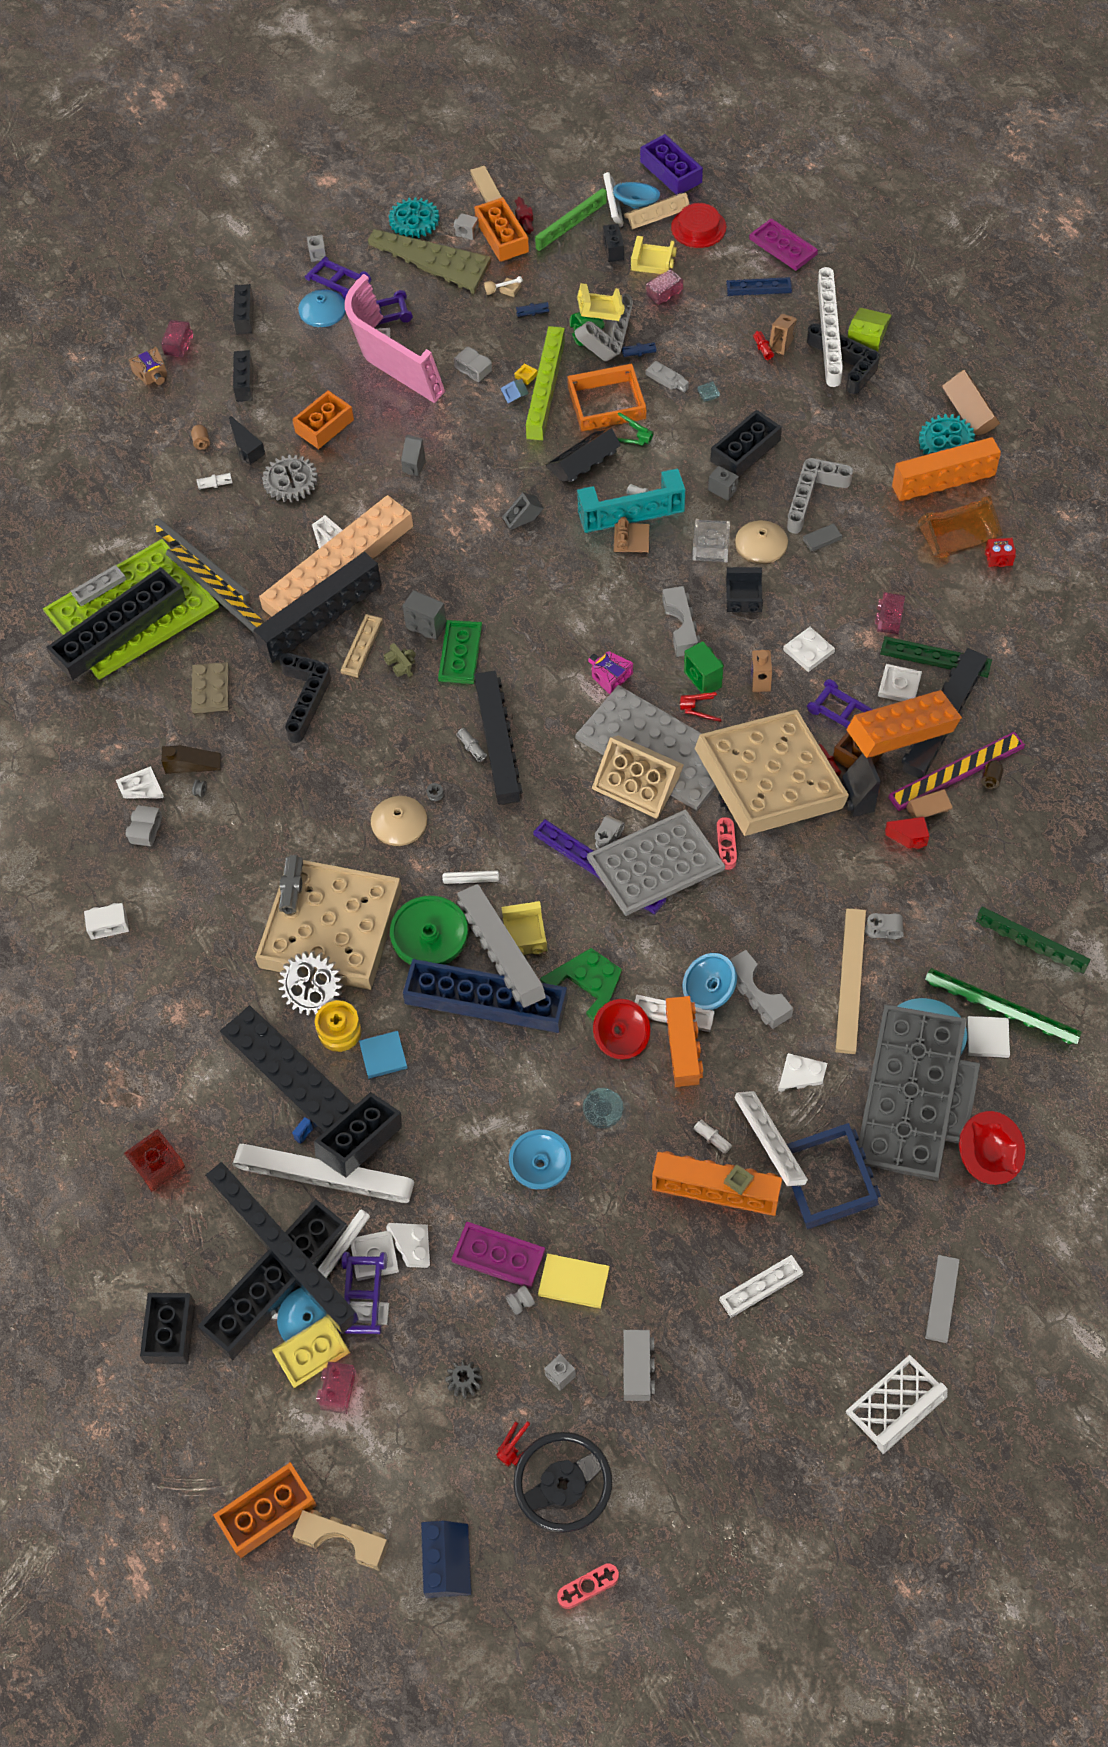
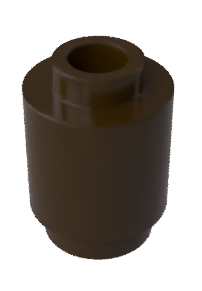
M995 760L989 761L985 765L981 783L986 788L994 789L999 787L1004 771L1003 765Z

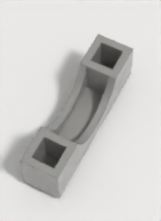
M684 586L663 589L662 601L665 613L677 617L682 622V626L673 632V645L676 657L684 656L685 650L700 643V637L695 633L697 631L696 621H692L693 609L688 606V603H690L689 594L685 593Z
M747 950L730 959L736 968V984L739 992L747 996L751 1007L754 1010H758L762 1021L766 1025L769 1024L774 1029L792 1017L793 1007L782 994H766L756 987L753 978L757 973L758 964Z

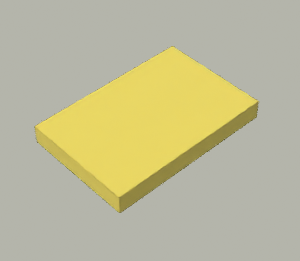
M547 1254L538 1296L601 1309L610 1267Z
M327 1316L272 1349L293 1388L350 1353L335 1325Z

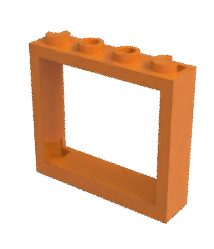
M632 364L567 376L568 390L581 432L628 423V421L618 415V412L633 421L646 419V405ZM629 381L637 407L583 417L576 391Z

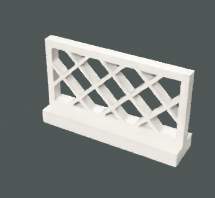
M909 1355L846 1410V1414L877 1444V1448L884 1454L947 1398L948 1388L943 1383L939 1384ZM910 1363L916 1369V1376L903 1375V1369ZM891 1379L900 1380V1390L887 1389V1383ZM903 1380L916 1381V1390H903ZM919 1381H928L933 1387L929 1391H919ZM875 1393L884 1394V1404L871 1403V1397ZM887 1394L900 1395V1405L887 1404ZM903 1395H916V1402L913 1405H903ZM858 1408H868V1418H859L854 1412ZM871 1408L884 1409V1419L871 1418ZM887 1409H900V1416L897 1419H887ZM871 1423L884 1424V1431L876 1436L871 1431Z

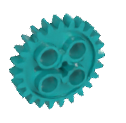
M416 197L414 200L408 198V201L403 199L402 204L397 202V206H392L393 210H390L388 215L391 230H395V234L399 233L402 236H411V238H414V236L420 238V235L426 236V232L431 234V230H436L435 226H438V221H440L437 206H433V202L429 203L428 199L423 201V198L417 200Z
M944 414V418L937 415V420L931 418V423L926 421L925 426H922V430L919 432L920 449H923V454H932L975 442L974 428H970L971 423L966 424V419L960 421V416L955 419L953 414L950 417Z

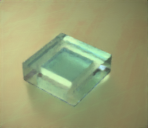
M713 381L698 386L697 391L704 402L720 397V392Z

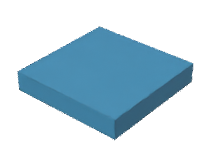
M398 1031L359 1041L368 1079L408 1069Z

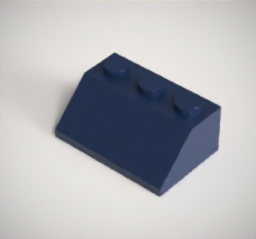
M451 1521L421 1522L423 1594L425 1598L471 1595L468 1524Z

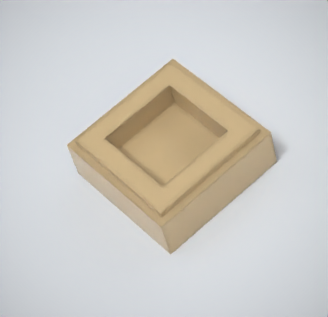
M506 278L504 282L510 281L512 279ZM516 282L501 286L500 293L515 297L521 288V283Z

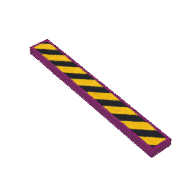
M1012 732L890 793L888 798L896 809L901 811L907 807L910 800L940 791L984 769L989 761H1000L1024 749L1025 744L1015 732Z

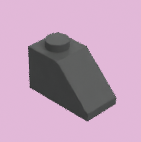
M406 435L401 458L402 471L409 475L419 476L426 462L423 438Z
M522 492L502 518L509 529H514L534 521L544 507L537 496Z

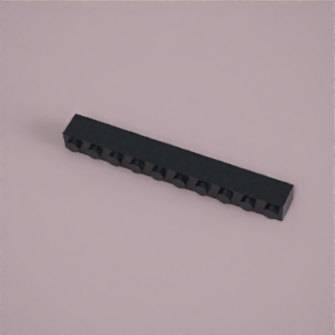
M220 1162L205 1175L213 1189L342 1334L359 1320L356 1311L223 1162Z

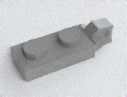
M657 361L646 369L648 377L671 390L677 388L685 393L689 389V382L682 375Z

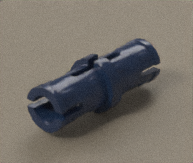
M548 302L530 303V305L516 307L517 317L535 316L538 313L549 312Z
M655 342L646 344L636 343L633 346L622 347L623 357L656 353Z

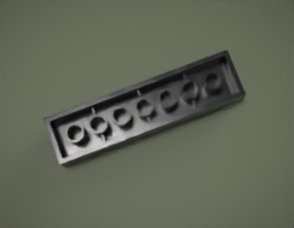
M364 551L253 630L258 651L271 664L280 660L283 654L294 650L300 643L308 640L314 633L322 630L331 621L336 620L345 611L350 610L352 606L364 600L373 591L378 590L382 586L378 563Z
M162 567L158 568L48 645L46 648L51 660L73 681L186 601L183 587Z
M250 1005L220 1030L223 1041L303 1118L309 1119L312 1127L320 1135L355 1106Z
M315 1199L285 1233L318 1268L348 1226ZM267 1251L202 1320L198 1328L205 1337L230 1359L234 1360L273 1315L279 1311L286 1297L299 1289L300 1286L274 1256Z

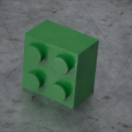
M702 641L685 650L684 673L701 694L711 693L722 688L724 665L720 659L716 658L711 647H707Z

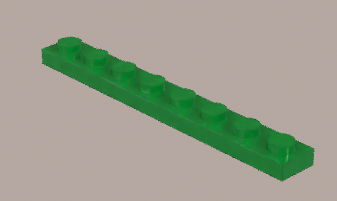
M933 968L929 970L925 978L934 987L939 988L941 986L948 989L947 991L953 995L960 994L967 997L966 999L969 1002L981 1003L988 1010H997L1004 1013V1016L1014 1020L1016 1018L1021 1020L1024 1025L1031 1028L1035 1026L1042 1029V1032L1047 1035L1061 1037V1040L1068 1044H1077L1082 1031Z

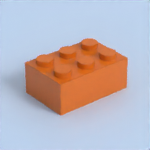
M328 390L292 420L295 433L317 449H320L354 421L352 406Z

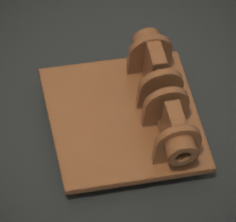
M621 517L618 523H615L614 552H649V524H628L627 518Z

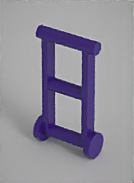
M326 256L305 275L306 280L310 281L312 279L342 293L345 299L350 289L336 284L343 275L357 280L364 274L369 277L368 282H371V277L367 272L362 271L358 274L329 261V258ZM324 266L337 271L330 280L316 274Z
M404 290L396 291L394 297L376 301L379 308L399 303L401 312L383 316L384 318L377 325L399 319L405 323L412 320L413 315L407 310L405 303L407 294Z
M830 679L824 682L825 688L815 702H809L807 705V710L814 715L822 713L846 728L850 724V721L846 719L854 708L862 712L873 710L838 690L836 682ZM830 693L848 703V706L840 716L822 706V703Z
M344 1252L342 1255V1267L346 1269L344 1299L349 1305L350 1299H373L371 1325H352L344 1334H381V1325H378L381 1272L382 1269L385 1270L387 1268V1253L381 1252L380 1256H350L349 1252ZM353 1265H376L374 1291L351 1290Z

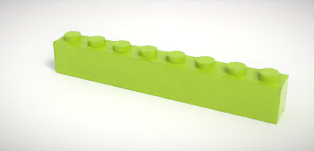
M548 326L526 421L527 439H544L565 345V328Z

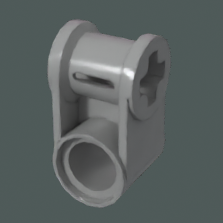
M606 815L595 832V848L600 849L615 842L622 834L625 822Z
M873 913L867 919L865 933L871 938H902L904 936L903 917L900 914Z

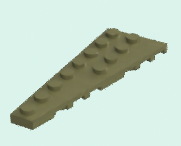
M373 229L368 238L369 245L381 251H388L396 258L399 256L405 259L407 263L412 262L417 265V268L434 276H441L449 283L452 281L458 284L460 288L469 289L473 294H475L491 263L490 256Z

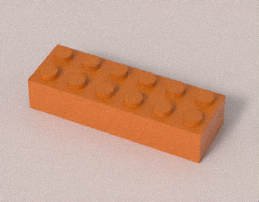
M993 437L898 462L895 465L892 487L899 501L961 484L975 482L983 478H990L996 475L1001 451Z
M942 690L856 714L846 730L865 757L869 758L951 733L962 717Z
M664 1151L662 1153L657 1152L652 1174V1190L775 1216L782 1178L773 1173L762 1174L757 1173L754 1169H745L754 1176V1180L744 1193L740 1195L724 1184V1180L733 1170L734 1165H719L711 1160L700 1161L695 1160L691 1156L680 1157L672 1152Z

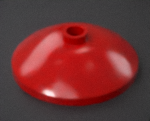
M616 999L604 1004L597 1012L593 1022V1035L598 1047L606 1055L615 1059H629L640 1054L646 1047L650 1038V1022L645 1011L637 1003L627 999ZM615 1027L619 1029L618 1034L614 1031Z

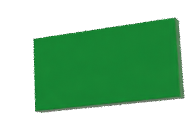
M447 620L438 682L474 684V674L477 668L483 626L482 622Z

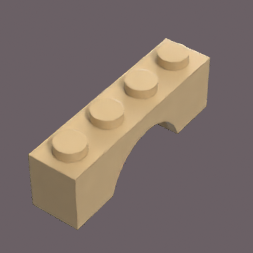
M312 1509L309 1512L302 1510L292 1536L296 1542L316 1549L329 1538H344L354 1545L355 1559L358 1564L378 1571L381 1568L389 1546L387 1539H384L385 1535L373 1531L372 1534L364 1532V1528L359 1525L351 1524V1527L346 1526L342 1520L336 1517H330V1520L322 1517V1513Z

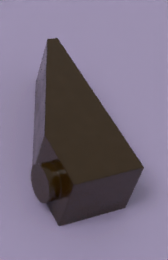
M182 745L162 746L161 763L165 774L221 770V753Z

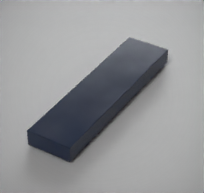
M791 277L726 280L727 296L792 293Z

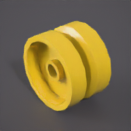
M331 1001L323 1005L316 1013L314 1021L319 1040L325 1048L331 1051L342 1052L349 1050L357 1044L362 1030L357 1011L351 1004L345 1001Z

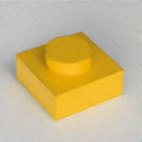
M524 363L514 375L517 380L522 379L528 385L537 376L538 370Z

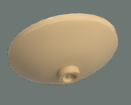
M759 520L747 523L740 528L736 535L735 545L738 553L744 559L753 563L767 564L778 560L784 555L788 546V538L785 531L777 524Z
M394 796L385 799L377 805L371 816V827L375 836L383 843L392 846H403L416 841L424 833L427 826V815L424 807L417 800L407 796Z

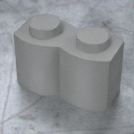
M466 347L454 358L455 368L477 382H480L492 371L491 360L486 356L479 355L477 350Z
M138 805L136 810L132 812V822L126 829V837L130 844L152 847L157 830L161 824L162 813L160 808Z

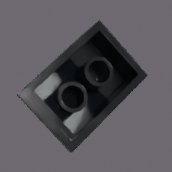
M862 753L842 776L841 781L849 794L846 807L848 811H851L853 817L875 812L881 783L871 757L866 758Z

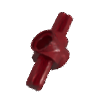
M517 197L515 200L517 207L515 210L516 219L523 226L524 231L531 234L534 231L532 208L525 205L523 198Z

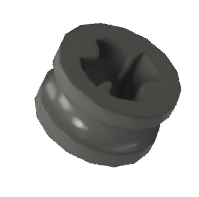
M196 779L192 787V794L194 796L199 794L200 797H204L207 790V782H200V780Z
M432 783L426 789L427 797L431 801H439L443 798L444 792L440 784ZM432 790H437L438 794L434 795Z

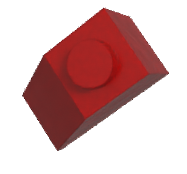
M924 817L886 823L885 835L903 846L916 849L927 846L929 832Z

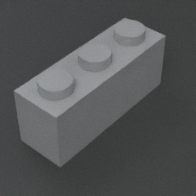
M624 1330V1401H650V1394H655V1380H650V1372H654V1359H650V1351H654V1337H650V1330Z

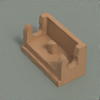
M945 789L910 800L906 807L911 818H926L944 811L947 812L953 808Z

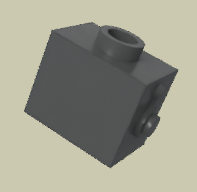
M718 466L709 476L708 491L729 501L738 490L739 476Z

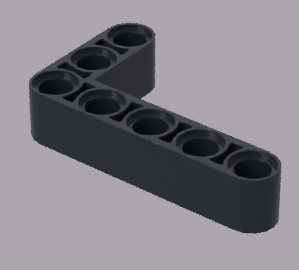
M811 324L808 327L807 343L823 351L821 325ZM839 334L842 361L854 366L848 374L846 390L849 393L856 394L862 390L878 370L880 354Z
M286 653L279 660L283 674L287 677L306 681L285 724L288 740L292 743H298L303 740L329 686L331 675L329 666L325 662Z

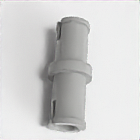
M466 728L460 729L456 736L463 742L465 749L471 752L477 762L483 761L487 754L478 745V740L473 738Z

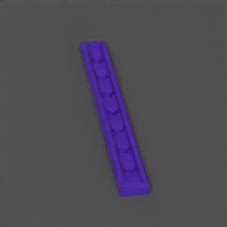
M546 819L533 831L535 837L600 879L587 859V854L593 852L592 849ZM666 898L644 908L655 915L666 902Z

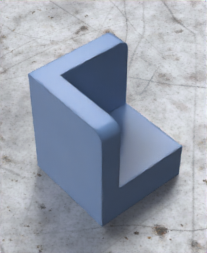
M522 379L512 381L501 388L507 403H511L529 394Z

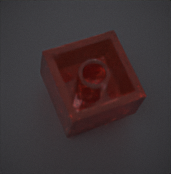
M156 1129L124 1152L128 1162L151 1192L185 1168L181 1157L159 1129Z

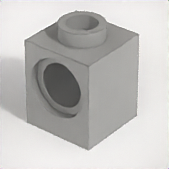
M461 213L458 219L454 221L456 236L474 240L479 231L478 217Z
M323 236L307 237L311 262L321 261L326 256Z
M561 1354L544 1368L545 1376L559 1391L576 1377L575 1368Z

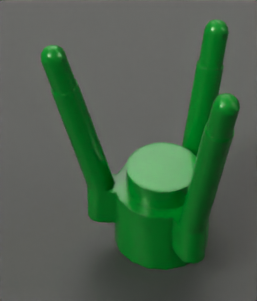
M618 412V415L628 421L631 427L638 430L637 438H639V440L617 438L619 442L634 443L644 446L645 443L650 444L654 432Z

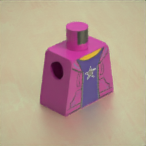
M610 651L606 652L601 658L594 653L588 660L593 665V679L608 694H611L618 685L621 686L633 674V663Z

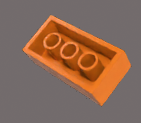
M503 197L474 207L475 217H478L479 228L500 262L529 252L528 237Z
M690 996L666 998V1017L675 1087L699 1085V1079L703 1078L702 1061H698L701 1053L700 1042L695 1040L698 1039L697 1021L693 1022L696 1014L695 1002L690 1001Z
M289 1462L216 1512L213 1516L235 1553L241 1559L299 1519L302 1510L309 1512L317 1504L295 1468Z

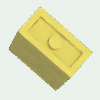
M637 236L631 256V270L669 275L670 268L673 269L674 266L673 257H676L677 247H674V241H671L670 247L643 244V236Z
M580 284L577 300L581 316L615 321L620 320V316L624 314L625 306L622 304V295H620L619 289L615 288L613 296L589 293L587 284Z
M540 901L502 907L504 925L523 955L531 953L541 954L547 951Z

